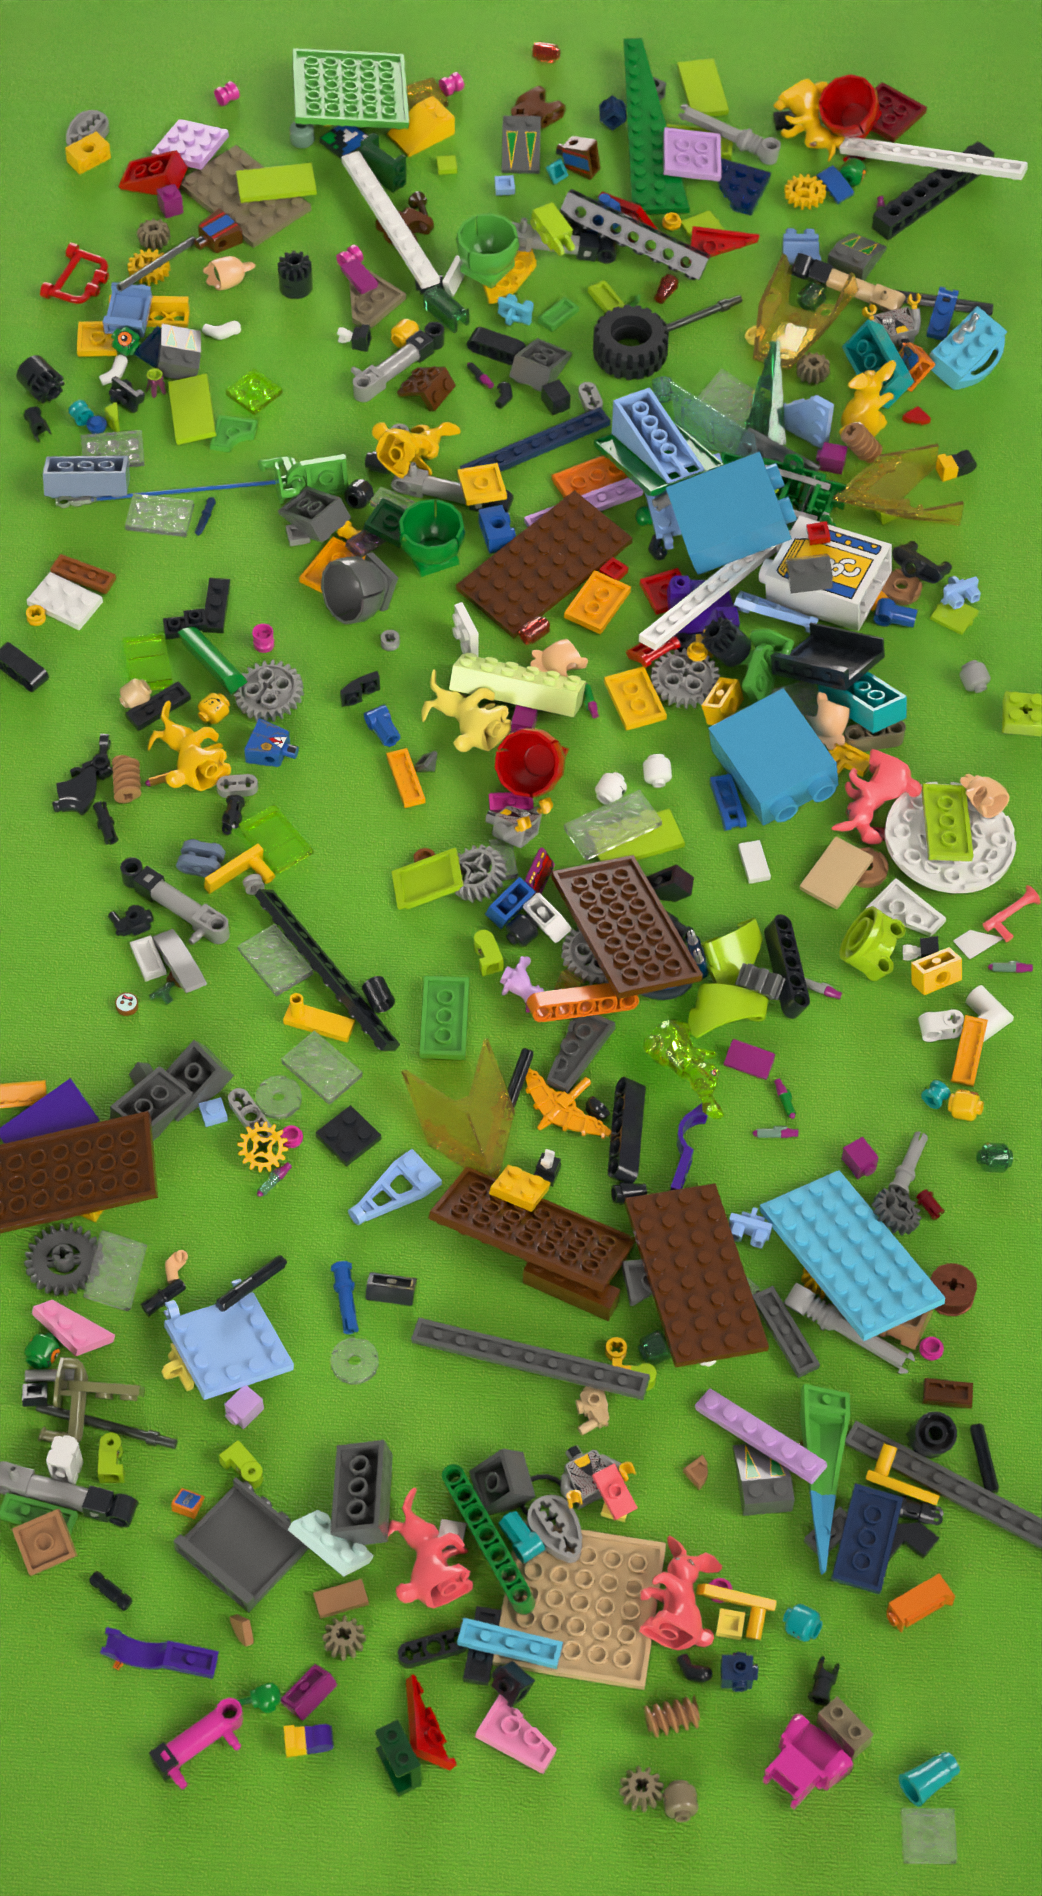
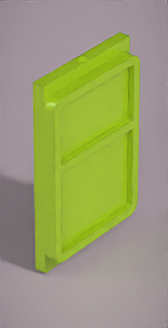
M456 848L391 871L399 910L403 908L411 909L459 891L464 886Z

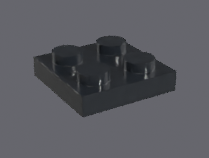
M351 1105L316 1132V1137L346 1167L381 1140V1134Z

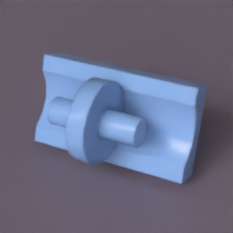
M956 576L949 577L948 584L943 589L944 597L941 599V602L944 605L949 604L955 610L964 604L965 598L972 603L979 601L981 595L977 588L979 580L976 576L967 580H959Z
M754 1207L751 1213L743 1211L741 1215L731 1213L729 1219V1226L734 1241L741 1242L743 1234L752 1236L750 1244L757 1248H762L766 1240L769 1241L773 1224L764 1222L765 1217L758 1216V1208Z

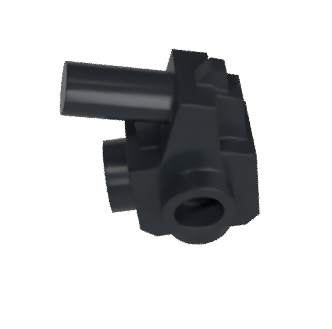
M139 905L130 906L128 911L125 912L126 917L120 919L115 911L108 914V918L117 929L115 932L117 936L121 935L124 937L132 933L136 936L150 930L151 923L154 922L151 910H145L143 906Z

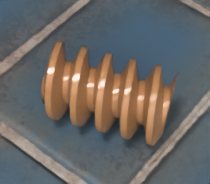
M854 422L843 429L841 433L842 441L849 446L851 451L860 460L872 463L879 458L882 453V446L862 423Z
M126 755L115 756L112 759L114 799L118 803H129L141 796L140 763L137 759Z
M694 1695L692 1703L688 1697L683 1698L682 1705L677 1699H674L672 1708L667 1701L663 1702L662 1710L657 1703L653 1704L652 1712L647 1706H644L648 1731H652L656 1738L659 1737L660 1729L664 1731L666 1736L669 1735L670 1727L676 1733H679V1726L681 1724L686 1731H689L690 1722L694 1724L696 1729L699 1728L700 1715Z

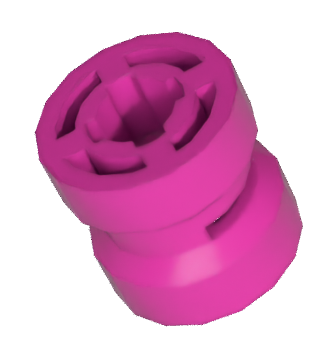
M455 72L450 74L448 78L440 79L439 88L442 94L448 97L454 91L459 92L463 90L464 82L460 74Z
M232 81L226 83L224 87L214 89V96L222 107L227 105L229 101H235L240 97L239 90Z
M351 245L347 248L346 252L342 251L336 256L340 267L356 258L360 262L364 260L361 250L356 245Z
M268 624L256 625L252 630L255 650L260 653L270 652L274 648L272 627Z

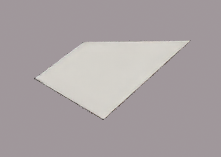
M969 930L953 940V942L971 959L1004 938Z

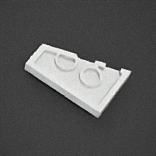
M894 879L866 907L874 906L890 918L903 922L905 927L930 937L946 922V918L898 879Z

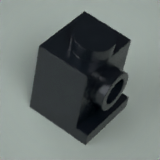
M513 1660L505 1666L499 1665L491 1675L495 1679L491 1686L508 1701L507 1705L510 1708L525 1699L535 1682Z

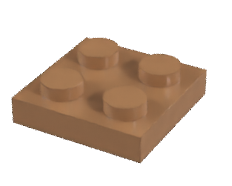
M60 1509L12 1528L29 1576L38 1574L78 1556Z

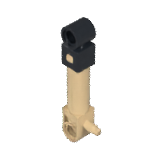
M802 253L797 254L790 273L795 277L804 280L808 279V282L825 289L830 287L867 302L869 305L874 304L876 309L883 312L902 308L906 298L904 294L878 283L873 285L833 269L834 266L817 259L814 260L812 257Z

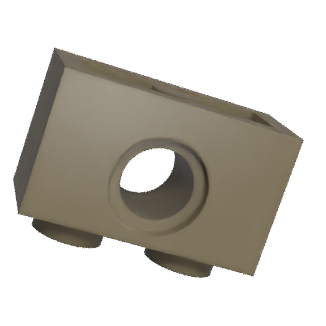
M838 1696L818 1714L816 1724L838 1743L852 1761L871 1744L874 1734Z

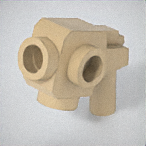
M587 1386L584 1387L580 1394V1399L576 1400L578 1414H583L589 1420L577 1427L581 1435L588 1433L596 1427L599 1429L603 1426L607 1427L610 1418L605 1392Z

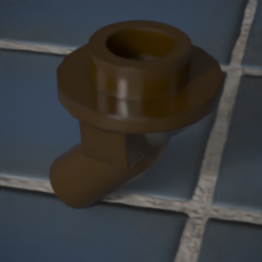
M421 191L414 192L409 197L408 205L412 209H418L419 212L428 216L425 206L427 198Z

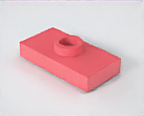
M615 1463L592 1475L614 1521L637 1509Z

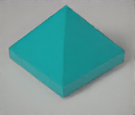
M561 158L545 167L553 185L569 176Z

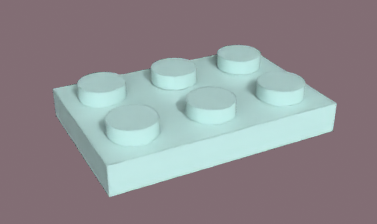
M319 1510L293 1521L288 1528V1531L343 1577L369 1564L374 1556L362 1544L332 1536L330 1533V1517Z

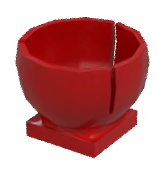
M848 74L835 78L823 89L818 105L821 120L837 136L865 139L882 115L877 90L862 76Z
M525 727L505 737L497 748L494 768L501 784L514 795L537 798L552 791L563 777L569 748L562 746L556 738L544 730Z

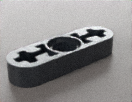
M461 1628L450 1629L403 1643L398 1649L400 1665L410 1669L466 1652L467 1647L458 1646L454 1642V1637L459 1636ZM443 1639H447L449 1650H445V1642ZM429 1643H438L441 1646V1650L437 1654L429 1653L426 1649ZM419 1646H422L424 1657H421ZM410 1650L411 1654H414L412 1660L404 1657L405 1651Z

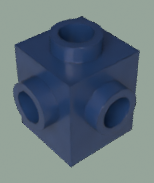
M613 95L604 100L599 105L600 121L612 131L627 121L625 103Z
M744 1652L722 1655L721 1688L732 1689L735 1692H744L747 1689H752L753 1680H758V1665L753 1664V1655H747Z

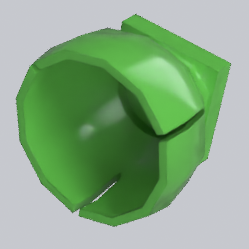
M492 213L477 214L476 217L474 215L463 221L456 235L459 257L463 262L460 266V272L492 289L515 267L514 259L519 249L516 226L506 217Z

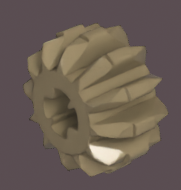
M154 218L152 221L146 219L145 223H140L137 237L141 246H144L146 250L152 248L154 251L155 248L162 249V246L168 245L170 231L167 223H163L162 219L155 221Z
M808 352L807 355L802 354L796 364L797 377L801 378V382L807 381L808 384L814 382L817 385L819 381L824 382L830 372L829 360L825 358V355L819 356L818 352L815 354Z
M345 1615L342 1617V1622L334 1618L332 1620L333 1626L326 1625L325 1631L327 1633L322 1635L323 1641L326 1642L324 1645L325 1650L332 1651L331 1656L333 1658L341 1654L343 1661L346 1660L347 1654L355 1658V1650L362 1652V1643L366 1641V1635L362 1634L364 1631L363 1625H357V1619L355 1618L347 1622V1616ZM344 1635V1637L348 1638V1640H344L340 1637Z
M638 1765L636 1773L628 1770L626 1772L627 1778H621L620 1784L623 1787L619 1789V1794L625 1796L623 1799L624 1805L632 1802L631 1809L633 1811L637 1809V1806H641L642 1812H646L647 1804L654 1809L657 1804L655 1800H662L663 1794L660 1791L663 1790L664 1785L658 1782L660 1777L658 1773L650 1775V1767H647L646 1771L642 1772L641 1767ZM637 1786H641L640 1792L637 1791ZM643 1786L646 1787V1792H642Z

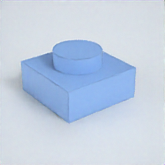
M513 175L494 176L496 196L515 194Z
M221 1097L199 1103L205 1127L228 1121Z

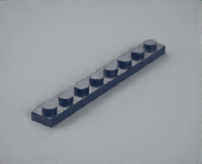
M598 407L461 465L460 469L498 463L499 470L502 472L610 426V419L602 408Z

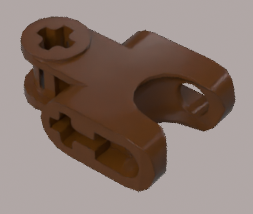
M539 85L518 97L515 106L511 109V116L541 117V128H546L564 116L566 106L559 100L551 103L545 102L546 89Z
M406 207L402 212L397 210L416 241L417 237L414 233L428 235L434 229V222L431 217L409 207ZM377 219L375 222L376 229L383 232V236L388 243L394 245Z

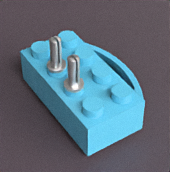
M977 306L930 353L929 357L936 364L931 371L953 390L966 388L982 381L993 371L1000 360L1004 350L1007 331ZM993 350H997L996 359L986 370L977 375L971 374V372L979 369L986 363Z

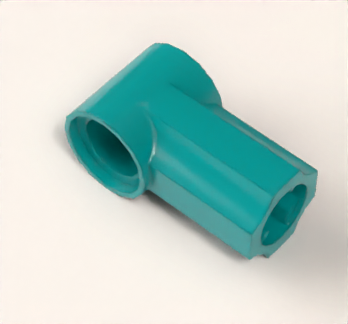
M516 1511L508 1513L498 1522V1526L511 1542L513 1551L521 1563L525 1564L545 1551V1546L536 1532L530 1531Z

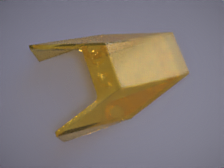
M782 254L759 302L753 360L790 370L832 325L859 291L854 273L850 272L835 305L822 304L815 313L788 304L791 267L787 255ZM824 309L831 310V313L828 315L820 314Z

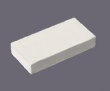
M458 255L455 257L442 281L447 297H454L465 274L460 272V266L463 262Z
M760 840L738 844V850L749 884L770 880L771 875Z
M151 935L130 942V947L145 982L166 975V969Z

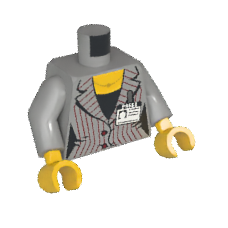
M919 293L916 294V302L911 299V294L907 299L912 309L908 306L874 315L876 313V306L871 304L869 305L871 313L868 312L865 306L862 310V315L868 318V320L883 325L896 348L901 343H914L921 324L920 308L917 307L921 300Z
M548 797L539 801L540 808L536 806L529 811L512 806H507L499 813L489 810L485 822L494 825L493 836L522 848L538 835L542 813H549L553 808L551 798Z
M576 1445L569 1448L565 1453L570 1462L565 1465L564 1473L561 1476L560 1493L567 1500L570 1509L573 1508V1503H576L577 1508L581 1509L602 1497L592 1478L593 1474L614 1463L624 1481L629 1480L627 1474L632 1473L635 1475L636 1471L631 1462H618L604 1454H599L596 1450H591L583 1455L580 1448Z

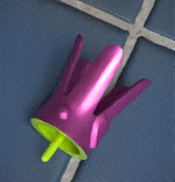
M156 368L147 372L148 383L146 392H148L149 385H151V395L153 398H156L157 385H159L162 393L166 394L162 371Z

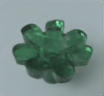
M174 981L167 982L162 988L156 989L154 993L148 996L151 1000L162 998L167 1005L173 1001L169 992L176 984Z

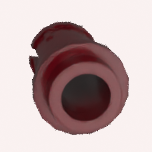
M925 1189L917 1195V1203L925 1208L932 1220H936L941 1217L939 1213L944 1214L945 1210L942 1209L933 1197L934 1193Z

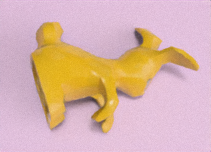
M807 78L782 92L778 98L779 100L773 107L779 111L788 108L795 116L786 115L785 119L795 126L790 130L783 129L781 131L783 137L792 138L805 130L804 143L806 146L814 149L826 148L829 151V158L827 160L829 162L834 156L836 148L840 150L845 137L834 136L821 125L819 120V99L828 83L819 81L813 84Z
M891 360L884 364L877 372L866 370L848 382V386L851 389L857 390L854 392V398L846 405L842 414L840 436L843 429L854 422L862 423L873 437L886 426L887 421L878 410L889 400L894 399V394L888 392L880 396L879 392L883 386L882 382L890 379L896 368L895 361Z
M379 422L374 425L372 435L379 441L376 447L379 461L385 468L402 479L410 469V462L416 463L417 468L428 471V475L431 476L432 471L421 457L428 460L437 457L441 437L458 435L461 430L457 425L444 422L439 427L432 429L428 425H417L411 429L412 433L403 429H388L385 423Z
M167 701L161 713V720L165 724V730L153 731L147 750L151 749L153 742L157 738H161L171 749L179 752L177 770L170 771L165 776L166 782L170 787L178 788L187 784L199 791L213 787L217 784L219 778L231 774L230 764L224 762L227 752L222 749V743H216L203 749L200 743L206 738H211L214 742H217L219 734L210 727H203L194 732L188 727L175 724L169 720L171 702Z

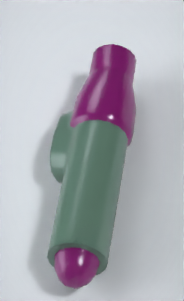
M1009 961L1008 963H992L988 968L993 972L1023 973L1032 972L1033 964Z
M774 1126L773 1129H757L752 1134L757 1138L798 1137V1129H790L787 1126Z

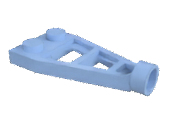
M743 591L739 592L734 606H737L739 611L745 613L752 611L802 625L806 628L805 632L810 633L809 624L811 622L817 624L819 619Z
M411 1149L395 1160L360 1202L348 1210L349 1216L355 1224L360 1225L365 1221L424 1198L441 1186L442 1180ZM398 1175H403L413 1188L405 1193L397 1194L390 1187V1184ZM384 1190L392 1200L382 1206H377L372 1199L380 1191Z

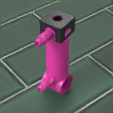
M233 1698L221 1700L217 1708L169 1743L165 1744L163 1742L149 1752L152 1764L165 1781L172 1778L180 1789H185L188 1784L180 1772V1766L222 1736L234 1750L241 1748L238 1738L233 1733L243 1723V1711L240 1702ZM227 1711L236 1712L233 1718L227 1719L224 1717Z

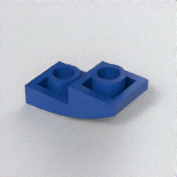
M833 165L817 175V178L823 181L822 185H826L825 190L830 192L837 204L854 195L851 186Z

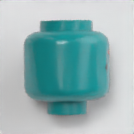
M797 1604L793 1608H788L783 1617L785 1631L802 1642H807L810 1639L814 1640L819 1635L823 1624L819 1613L803 1604Z

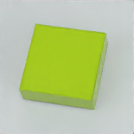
M455 155L436 157L438 175L457 174Z

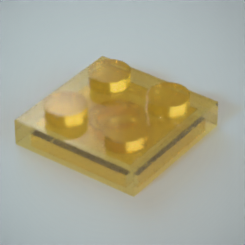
M433 77L406 85L409 110L417 103L431 96H434L444 107H448V99Z

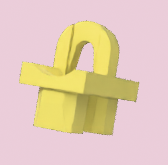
M171 1343L172 1351L168 1354L171 1362L164 1366L161 1373L165 1379L179 1376L186 1391L194 1388L195 1382L176 1347Z

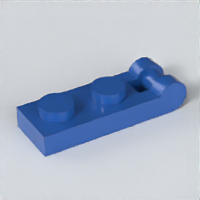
M939 287L926 337L942 341L947 337L959 291L945 290V287ZM943 297L951 299L950 303L943 301Z
M726 774L710 777L711 789L722 819L724 831L732 830V827L737 826L739 828L746 827L745 814L732 775ZM736 814L737 818L730 819V815Z

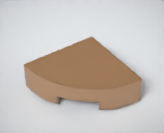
M703 1455L683 1469V1473L698 1490L704 1486L708 1475L707 1462Z
M238 1614L230 1616L232 1628L239 1641L244 1646L254 1644L250 1620Z

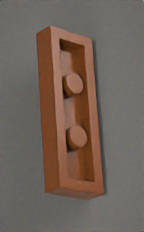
M62 554L59 555L50 568L52 573L66 580L104 594L108 593L116 581L115 574Z

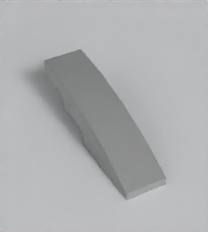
M173 929L152 937L155 946L162 954L163 960L171 969L173 977L186 993L207 985L193 957Z

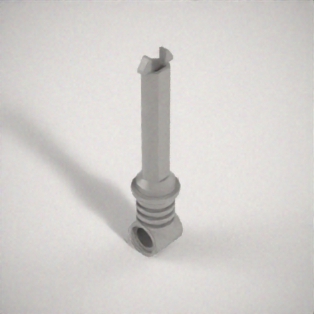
M688 104L680 106L681 109L685 110L684 114L680 112L678 115L681 120H687L713 133L720 134V136L735 142L739 151L749 150V153L753 152L764 164L772 165L777 162L781 147L777 139L772 137L759 138V135H755L750 128L741 131L688 107Z
M795 1283L784 1301L786 1306L803 1316L808 1314L807 1318L813 1317V1322L818 1320L817 1324L820 1325L821 1330H835L897 1367L899 1374L908 1373V1370L904 1369L902 1365L906 1358L913 1362L915 1361L912 1352L906 1354L878 1336L863 1341L834 1304L829 1303L826 1305L827 1301L823 1300L821 1302V1298L818 1297L816 1299V1294Z

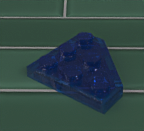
M721 158V179L717 181L719 189L725 198H728L733 211L752 216L771 179V172Z

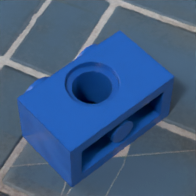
M503 505L478 510L479 526L489 554L498 552L516 537L514 528H510L509 525L511 523L509 513H505Z
M519 877L489 906L485 915L502 929L523 908L524 904L534 896L535 891Z

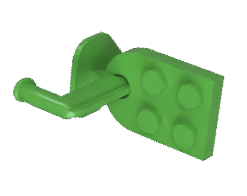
M344 454L305 460L298 463L289 456L258 460V466L261 471L274 467L275 486L280 504H284L285 498L299 495L307 486L333 496L344 494L345 489L348 487L347 466ZM279 466L284 467L286 475L281 476Z
M756 629L751 632L750 639L755 646V650H751L748 657L740 663L748 664V671L743 680L742 687L748 695L751 704L766 698L772 693L777 675L772 674L771 655L774 652L790 655L793 649V640L770 629Z

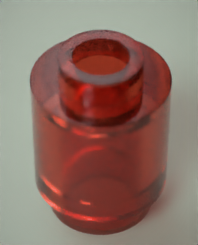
M542 41L534 43L532 57L536 58V60L555 63L556 60H559L561 50L557 44Z
M536 616L521 627V630L518 632L519 637L526 645L534 644L550 633V623L545 617Z

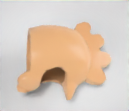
M226 256L211 261L203 269V273L209 275L206 280L207 285L214 286L220 291L241 283L245 272L252 270L256 266L253 262L242 263L234 256ZM214 268H216L219 274L220 281L216 278Z
M563 639L553 643L543 652L534 650L531 656L535 660L530 662V666L537 667L539 671L543 672L556 671L561 676L568 677L566 671L585 668L588 659L581 658L574 645L568 639Z
M818 692V713L815 717L806 715V719L811 723V728L823 745L826 744L828 749L833 750L836 744L841 746L845 744V737L842 733L849 720L850 708L828 701L825 693Z
M966 774L965 777L960 779V783L966 788L968 800L983 817L992 818L1002 812L1007 806L1009 794L996 780L979 775L974 777L971 774Z

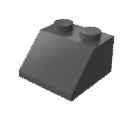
M828 554L785 559L791 594L833 588L832 567Z
M501 1449L469 1471L474 1490L488 1515L519 1508L536 1497L523 1452Z

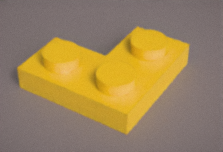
M847 743L842 746L836 744L835 749L828 750L837 763L838 775L843 768L850 771L852 768H855L857 775L863 777L869 769L870 755Z

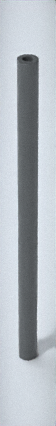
M194 236L188 238L117 284V290L123 291L194 245L196 238Z

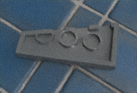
M749 427L735 455L746 457L760 452L762 459L768 458L783 462L787 454H796L803 459V468L818 472L821 467ZM790 461V465H797L795 461Z
M599 1015L573 1018L568 1026L567 1035L561 1043L559 1055L556 1056L548 1075L547 1084L568 1093L616 1029L615 1022Z

